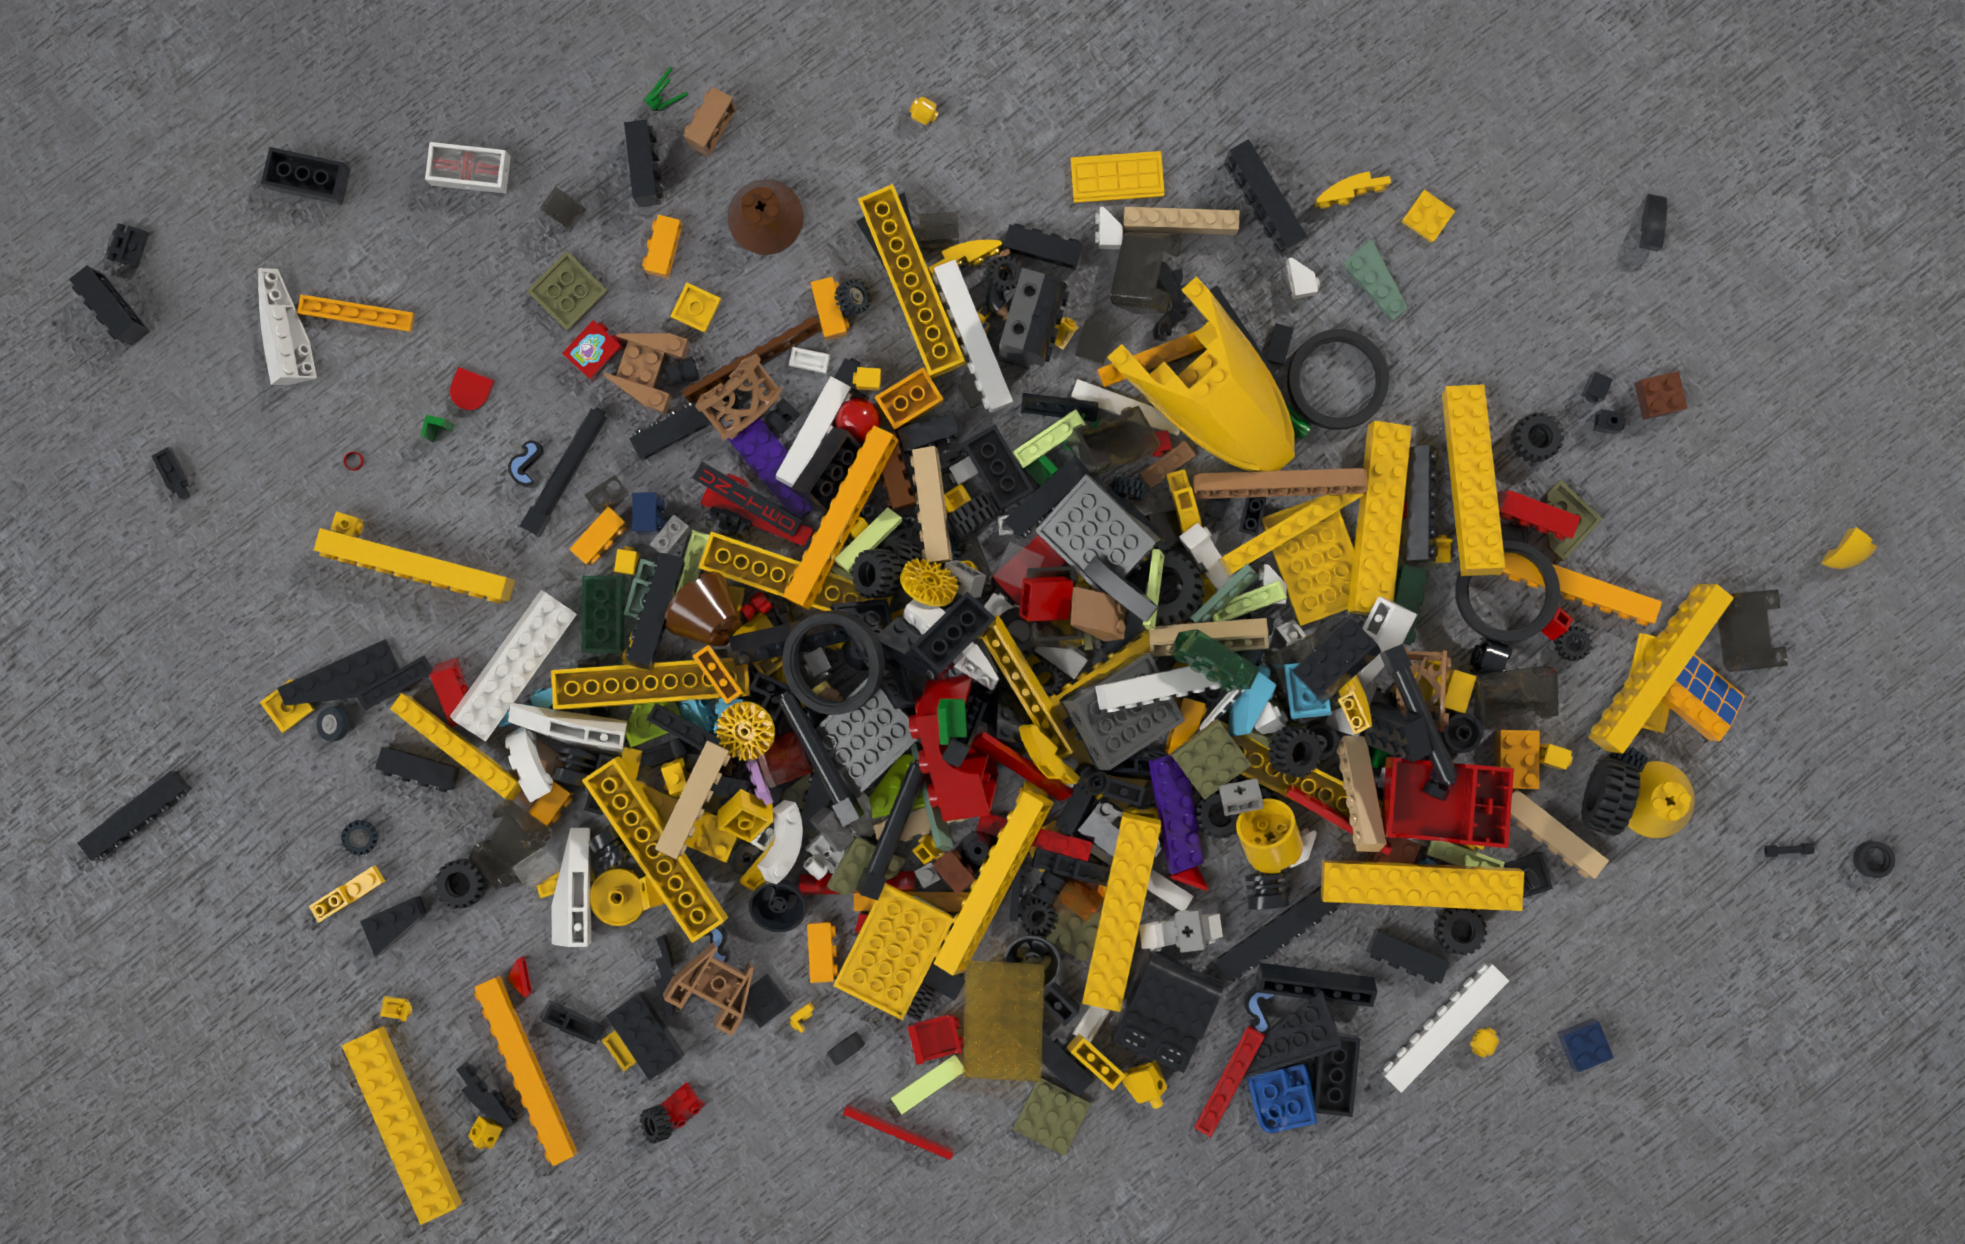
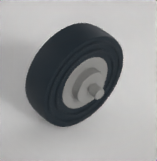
M339 707L323 709L317 718V731L321 738L326 741H339L343 739L349 729V719L346 712Z

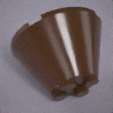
M765 179L748 183L734 195L729 205L728 225L732 236L741 247L755 254L772 255L784 251L796 241L803 226V209L797 195L788 186L778 181Z
M706 572L701 574V578L695 582L689 581L673 597L665 612L664 617L667 619L665 627L670 633L711 646H727L730 643L728 637L733 636L741 628L742 622L739 619L727 579L719 572Z

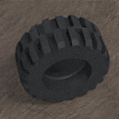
M1162 551L1164 555L1162 577L1167 575L1180 577L1183 582V589L1180 596L1172 603L1158 605L1155 626L1178 625L1182 621L1186 624L1190 621L1189 617L1197 612L1196 608L1202 607L1203 601L1201 597H1205L1204 582L1194 564L1187 560L1185 556L1181 554L1177 556L1175 552L1171 551L1166 555ZM1152 554L1147 556L1148 560L1142 561L1139 564L1142 567L1141 570L1137 573L1133 571L1134 577H1130L1128 581L1134 583L1146 596Z
M1608 757L1603 758L1595 765L1587 782L1582 801L1581 820L1586 828L1611 836L1619 835L1625 830L1630 818H1632L1639 796L1640 774L1635 765Z

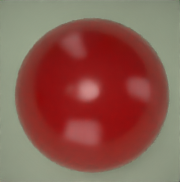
M853 398L841 405L835 418L836 428L848 431L860 444H863L866 441L867 433L872 430L873 426L880 428L881 417L873 403L866 399Z

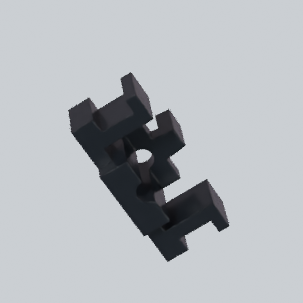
M714 506L710 509L711 518L706 517L705 525L712 528L717 518H720L718 527L723 529L722 535L726 537L729 536V532L734 534L737 532V538L745 540L746 533L744 531H749L751 528L750 520L742 518L741 515L727 509H719Z

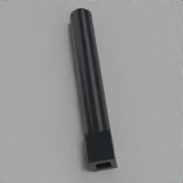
M598 407L595 410L592 408L589 410L534 506L530 507L522 520L520 527L538 537L542 535L551 519L550 515L606 422L605 411Z
M1403 644L1380 653L1389 676L1392 675L1408 712L1424 718L1433 752L1428 757L1440 784L1445 783L1448 786L1457 782L1456 778L1459 775L1410 668L1412 664Z
M789 690L779 695L780 700L777 702L834 804L832 808L842 826L844 827L859 819L865 813L854 793L850 794L799 699L793 692L790 693Z
M917 759L915 762H910L869 865L863 869L856 886L857 892L862 896L878 901L887 880L885 878L886 872L927 773L923 774L921 772L919 760Z

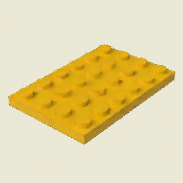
M1324 496L1262 517L1261 523L1264 531H1267ZM1340 510L1272 550L1281 578L1287 585L1286 591L1299 626L1348 609L1354 548Z
M885 883L878 901H875L833 986L903 1020L954 917Z

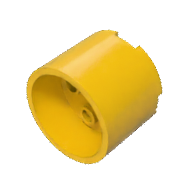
M1262 799L1264 809L1240 813L1236 823V830L1246 858L1253 868L1263 873H1280V870L1292 864L1295 865L1300 859L1303 851V842L1290 807L1279 800Z

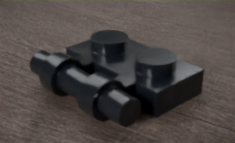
M117 223L116 230L113 229L112 232L113 239L111 245L107 248L108 255L106 259L114 262L116 255H119L118 263L138 268L149 232L128 226L125 233V225ZM121 239H124L122 247L119 249Z

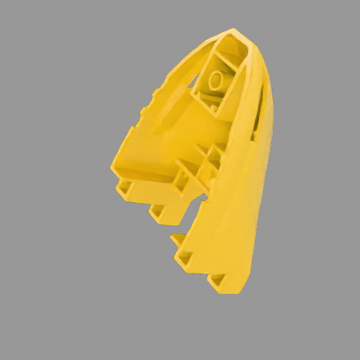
M1196 276L1182 289V292L1208 321L1194 334L1207 349L1178 376L1165 361L1152 373H1149L1123 344L1116 348L1107 358L1162 415L1209 453L1248 472L1280 471L1295 457L1294 430L1282 394L1272 374L1249 340L1229 317L1213 294Z

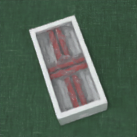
M430 142L425 180L431 186L506 194L511 156L506 150Z

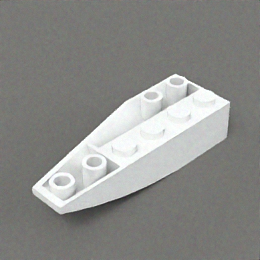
M259 268L258 293L261 332L271 385H292L316 379L310 341L279 270Z
M1378 597L1362 629L1384 652L1403 644L1417 614L1384 597ZM1380 654L1358 673L1363 689L1384 668ZM1337 691L1329 701L1341 706L1338 701L1341 698L1339 692Z
M913 599L905 607L902 618L922 636L946 612L940 607L928 606ZM977 644L954 666L990 690L995 688L999 679Z
M515 703L510 704L508 722L582 750L619 756L623 754L627 721Z
M570 828L552 902L553 945L588 947L591 944V848L588 844V841L591 840V828Z

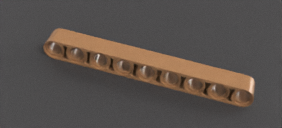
M1362 468L1201 473L1193 478L1194 497L1199 499L1362 494L1368 489L1367 471Z

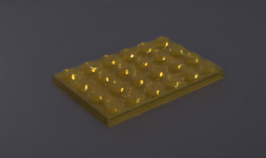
M967 960L963 1077L1041 1082L1045 965Z

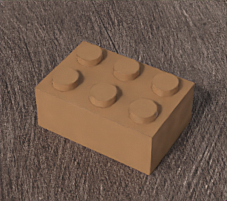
M713 86L710 91L705 93L702 106L695 110L692 123L688 124L684 130V137L689 147L707 157H710L737 110L733 98Z

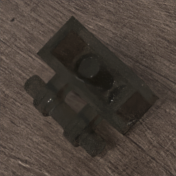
M958 212L920 214L921 240H929V242H921L922 250L948 249L959 244V240H951L959 238ZM936 239H946V241H934V240H936Z

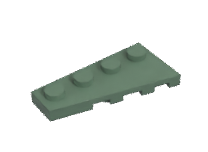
M1372 239L1342 264L1391 321L1408 308Z
M1246 564L1190 618L1195 623L1209 622L1213 615L1223 609L1225 605L1256 581L1259 576Z

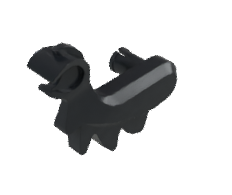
M1155 261L1151 265L1146 266L1143 273L1147 275V278L1151 279L1166 304L1165 314L1153 328V337L1158 341H1167L1162 337V334L1165 332L1167 336H1171L1172 324L1185 318L1181 312L1192 306V302H1183L1186 295L1182 292V289L1188 283L1181 285L1183 280L1182 269L1171 270L1166 262Z
M867 503L864 505L860 517L864 518L867 524L870 525L885 508L873 503ZM919 504L916 510L909 516L899 515L902 518V522L888 537H901L905 534L906 540L911 541L914 529L919 532L922 530V524L918 522L917 512H920Z

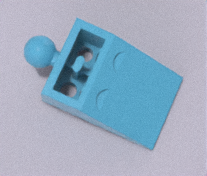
M1260 665L1255 669V673L1245 675V680L1247 681L1245 691L1230 706L1228 733L1231 737L1250 734L1265 705L1274 695V689L1277 685L1268 679L1270 669L1266 665Z

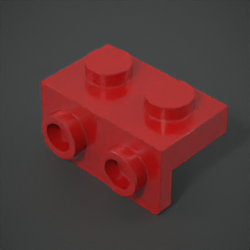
M686 1082L660 1105L661 1107L664 1106L665 1110L669 1112L667 1115L671 1117L669 1120L673 1125L670 1127L678 1129L683 1127L693 1115L698 1114L701 1108L705 1106V1102L698 1098L691 1085Z

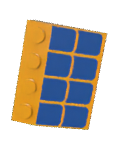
M1694 654L1661 701L1709 741H1720L1732 726L1745 695Z

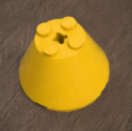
M1660 761L1647 762L1643 771L1639 772V796L1628 827L1634 832L1649 838L1669 837L1679 832L1689 822L1695 805L1694 790L1687 776L1677 767Z

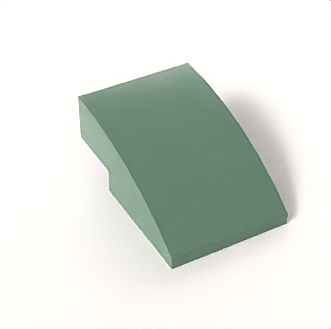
M647 558L640 560L624 615L637 618L638 613L643 611V598L645 593L648 594L649 592L648 582L650 576H654L655 561Z

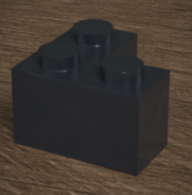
M758 672L749 687L750 695L763 701L761 707L768 712L773 720L774 727L777 728L784 715L777 702L780 700L779 695L788 690L790 693L792 691L789 685Z

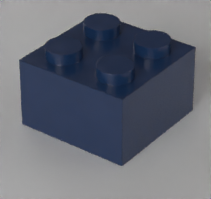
M656 492L632 493L633 532L638 535H658L665 526V519L662 518V511H665V500L662 499V496Z
M1593 1018L1557 1032L1570 1067L1576 1072H1581L1614 1059L1600 1022Z

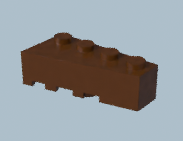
M895 431L889 432L896 437ZM897 443L882 471L884 479L881 480L884 491L888 490L890 496L886 498L890 509L893 508L894 512L916 506Z

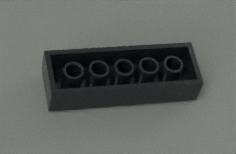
M1248 139L1230 149L1225 159V168L1229 173L1233 174L1235 185L1238 189H1242L1245 194L1244 199L1246 203L1254 209L1253 214L1258 222L1261 221L1263 224L1265 235L1272 239L1274 243L1273 248L1276 253L1281 254L1283 258L1300 248L1308 236L1250 140Z

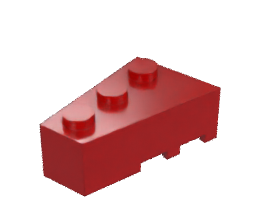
M458 657L435 664L429 674L450 727L459 725L453 721L450 715L469 690L465 683Z

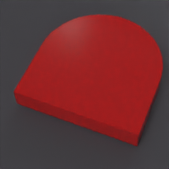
M458 367L450 386L451 399L456 406L463 410H476L487 402L495 381Z

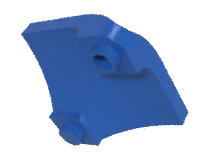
M1308 1063L1247 1078L1259 1125L1265 1132L1274 1133L1318 1123L1312 1092L1313 1082ZM1270 1119L1274 1120V1126L1270 1125Z

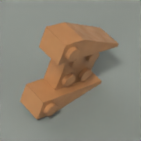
M670 333L617 334L621 341L627 342V346L617 375L614 376L604 372V376L646 408L667 415L672 396L655 388L666 356L683 360L687 356L691 343L688 339Z
M712 942L672 977L663 992V997L665 1001L680 1009L683 1008L691 993L720 1007L713 1020L715 1027L733 1036L743 1018L754 968L748 962L743 971H740L714 957L718 948Z

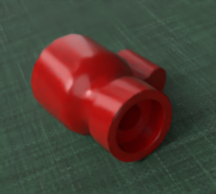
M759 591L750 598V603L741 607L740 610L750 621L755 617V613L765 614L773 606Z

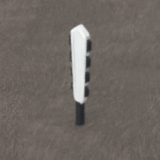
M1245 679L1236 682L1191 737L1214 720L1219 719L1245 691L1247 685Z

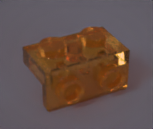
M1073 878L1066 884L1057 898L1085 921L1090 920L1104 901L1099 892L1090 888L1084 881Z

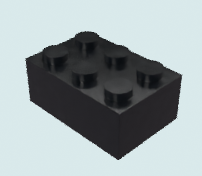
M998 687L991 694L988 701L987 734L1023 756L1027 750L1022 741L1019 727L1021 725L1033 724V721L1014 690Z

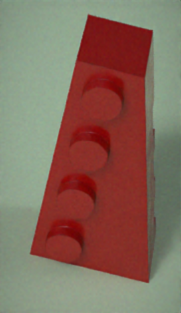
M1511 490L1498 491L1497 498L1501 518L1518 521V524L1525 527L1537 528L1536 531L1544 534L1548 532L1555 534V538L1563 541L1566 538L1573 539L1581 518L1580 516Z

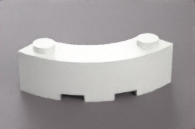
M1197 523L1179 537L1186 550L1190 551L1196 566L1201 572L1205 571V576L1210 579L1218 592L1237 571L1228 576L1219 561L1221 555L1210 539L1212 536L1210 531L1206 527L1202 528Z
M520 727L506 735L505 743L506 748L510 749V756L508 758L512 770L518 771V783L531 803L551 791L553 780L545 772L536 748V733L527 728Z
M787 800L782 801L773 808L775 842L765 858L757 865L765 881L774 884L779 883L791 870L798 857L802 842L803 831L799 809L795 802Z
M1220 914L1202 915L1206 944L1216 942L1215 939L1223 937ZM1173 919L1139 925L1142 949L1150 948V951H1160L1164 946L1176 944L1178 931L1173 926ZM1188 926L1185 929V932H1188L1190 935L1193 932V929H1189Z

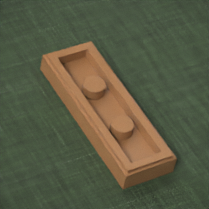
M1184 440L1142 471L1139 476L1151 490L1166 479V474L1175 472L1193 459L1196 454L1186 440Z

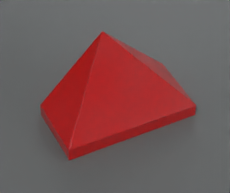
M1197 866L1175 874L1170 873L1169 875L1170 878L1205 891L1208 890V886Z
M522 956L516 959L506 980L524 997H527L533 993L526 958Z

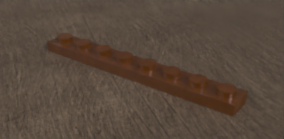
M816 316L808 318L802 324L788 329L786 333L772 338L768 343L756 347L745 356L738 357L736 361L729 365L722 366L715 373L706 375L699 382L690 384L682 392L689 403H694L698 401L702 394L713 389L718 384H726L731 379L729 375L738 367L743 359L757 354L761 359L759 363L762 365L822 331V327Z

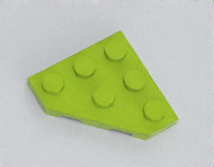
M677 702L657 703L681 716ZM655 703L634 705L626 728V736L631 748L669 733L646 720Z
M912 753L901 755L870 795L869 801L873 818L889 815L910 762H914ZM921 790L913 809L925 807Z

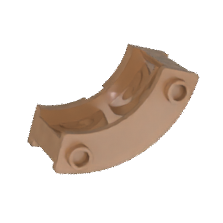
M757 354L743 359L738 367L729 375L731 379L725 385L720 383L702 394L695 405L698 411H702L719 432L722 440L736 437L741 430L754 422L780 398L779 395L783 389L780 386L777 387L759 363L761 359ZM747 379V384L750 385L743 386V381ZM762 382L766 388L759 387L758 385ZM738 388L742 391L752 390V401L749 409L731 408L735 401L734 389ZM767 389L768 392H766L765 395H763V391ZM725 396H729L728 403L723 401ZM710 406L715 408L719 412L715 415L714 412L710 409ZM724 414H727L724 417V422L727 423L728 420H733V423L727 427H724L719 420Z
M1405 648L1410 660H1423L1421 665L1410 661L1412 664L1410 668L1414 676L1416 671L1418 672L1417 683L1423 675L1433 686L1435 693L1426 704L1430 713L1432 711L1438 713L1439 719L1434 720L1438 730L1444 732V726L1449 724V713H1445L1446 675L1447 670H1451V658H1447V651L1445 650L1443 652L1407 651V648ZM1426 661H1441L1440 669L1434 671V664H1431L1428 670L1424 668ZM1440 675H1441V686H1440V684L1438 683V681H1437L1436 678H1435V677L1440 676ZM1397 688V708L1408 711ZM1440 696H1441V699H1440V708H1439L1438 706H1436V705H1434V704L1436 703V701H1437V700L1440 698Z

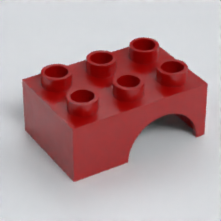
M968 675L927 681L923 695L915 699L916 715L909 716L911 737L913 739L920 738L923 750H920L918 754L920 770L923 774L930 773L933 784L928 786L929 802L932 808L940 807L943 821L990 815L999 779L995 759L972 744L960 768L950 765L942 759L947 745H940L938 705L940 699H964L966 704L971 684L974 683V679Z
M1386 757L1381 817L1385 837L1508 848L1514 768L1453 763L1459 777L1456 778L1457 782L1452 787H1448L1450 793L1444 802L1422 792L1425 782L1430 780L1428 776L1432 769L1430 761L1417 760L1411 762L1403 758Z

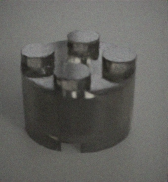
M556 186L540 206L542 211L570 231L587 210Z

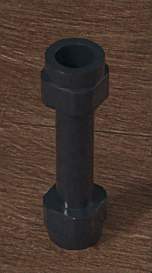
M1813 843L1777 847V845L1764 846L1766 857H1778V854L1793 853L1810 855L1815 852Z

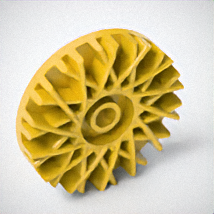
M918 558L905 564L900 574V582L910 597L922 604L933 607L945 606L953 601L958 591L957 579H955V576L949 577L951 571L947 570V568L944 571L939 570L941 563L936 564V561H934L931 566L928 564L929 559L926 561L923 558L919 563Z
M735 703L725 709L717 720V738L720 737L721 739L719 745H724L723 748L729 750L728 755L732 753L733 758L737 756L739 757L738 760L743 759L744 761L757 759L766 753L773 744L775 737L773 720L764 708L755 703Z
M620 867L607 870L595 879L590 889V906L599 920L612 926H624L634 922L642 915L645 910L643 909L640 875L634 873L633 870ZM617 893L621 894V900L616 899Z

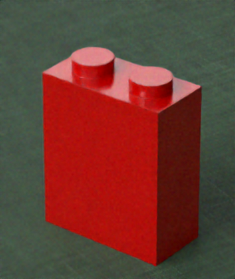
M1065 577L1023 578L1019 616L1027 621L1068 620L1071 611L1073 581Z

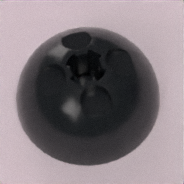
M782 879L777 884L766 881L760 884L752 893L749 900V912L755 923L763 929L778 933L788 932L798 927L804 920L806 900L802 891L790 881Z
M1027 934L1018 937L1007 947L1003 957V967L1006 976L1015 986L1027 991H1039L1049 987L1057 979L1061 960L1057 948L1050 940L1040 935Z

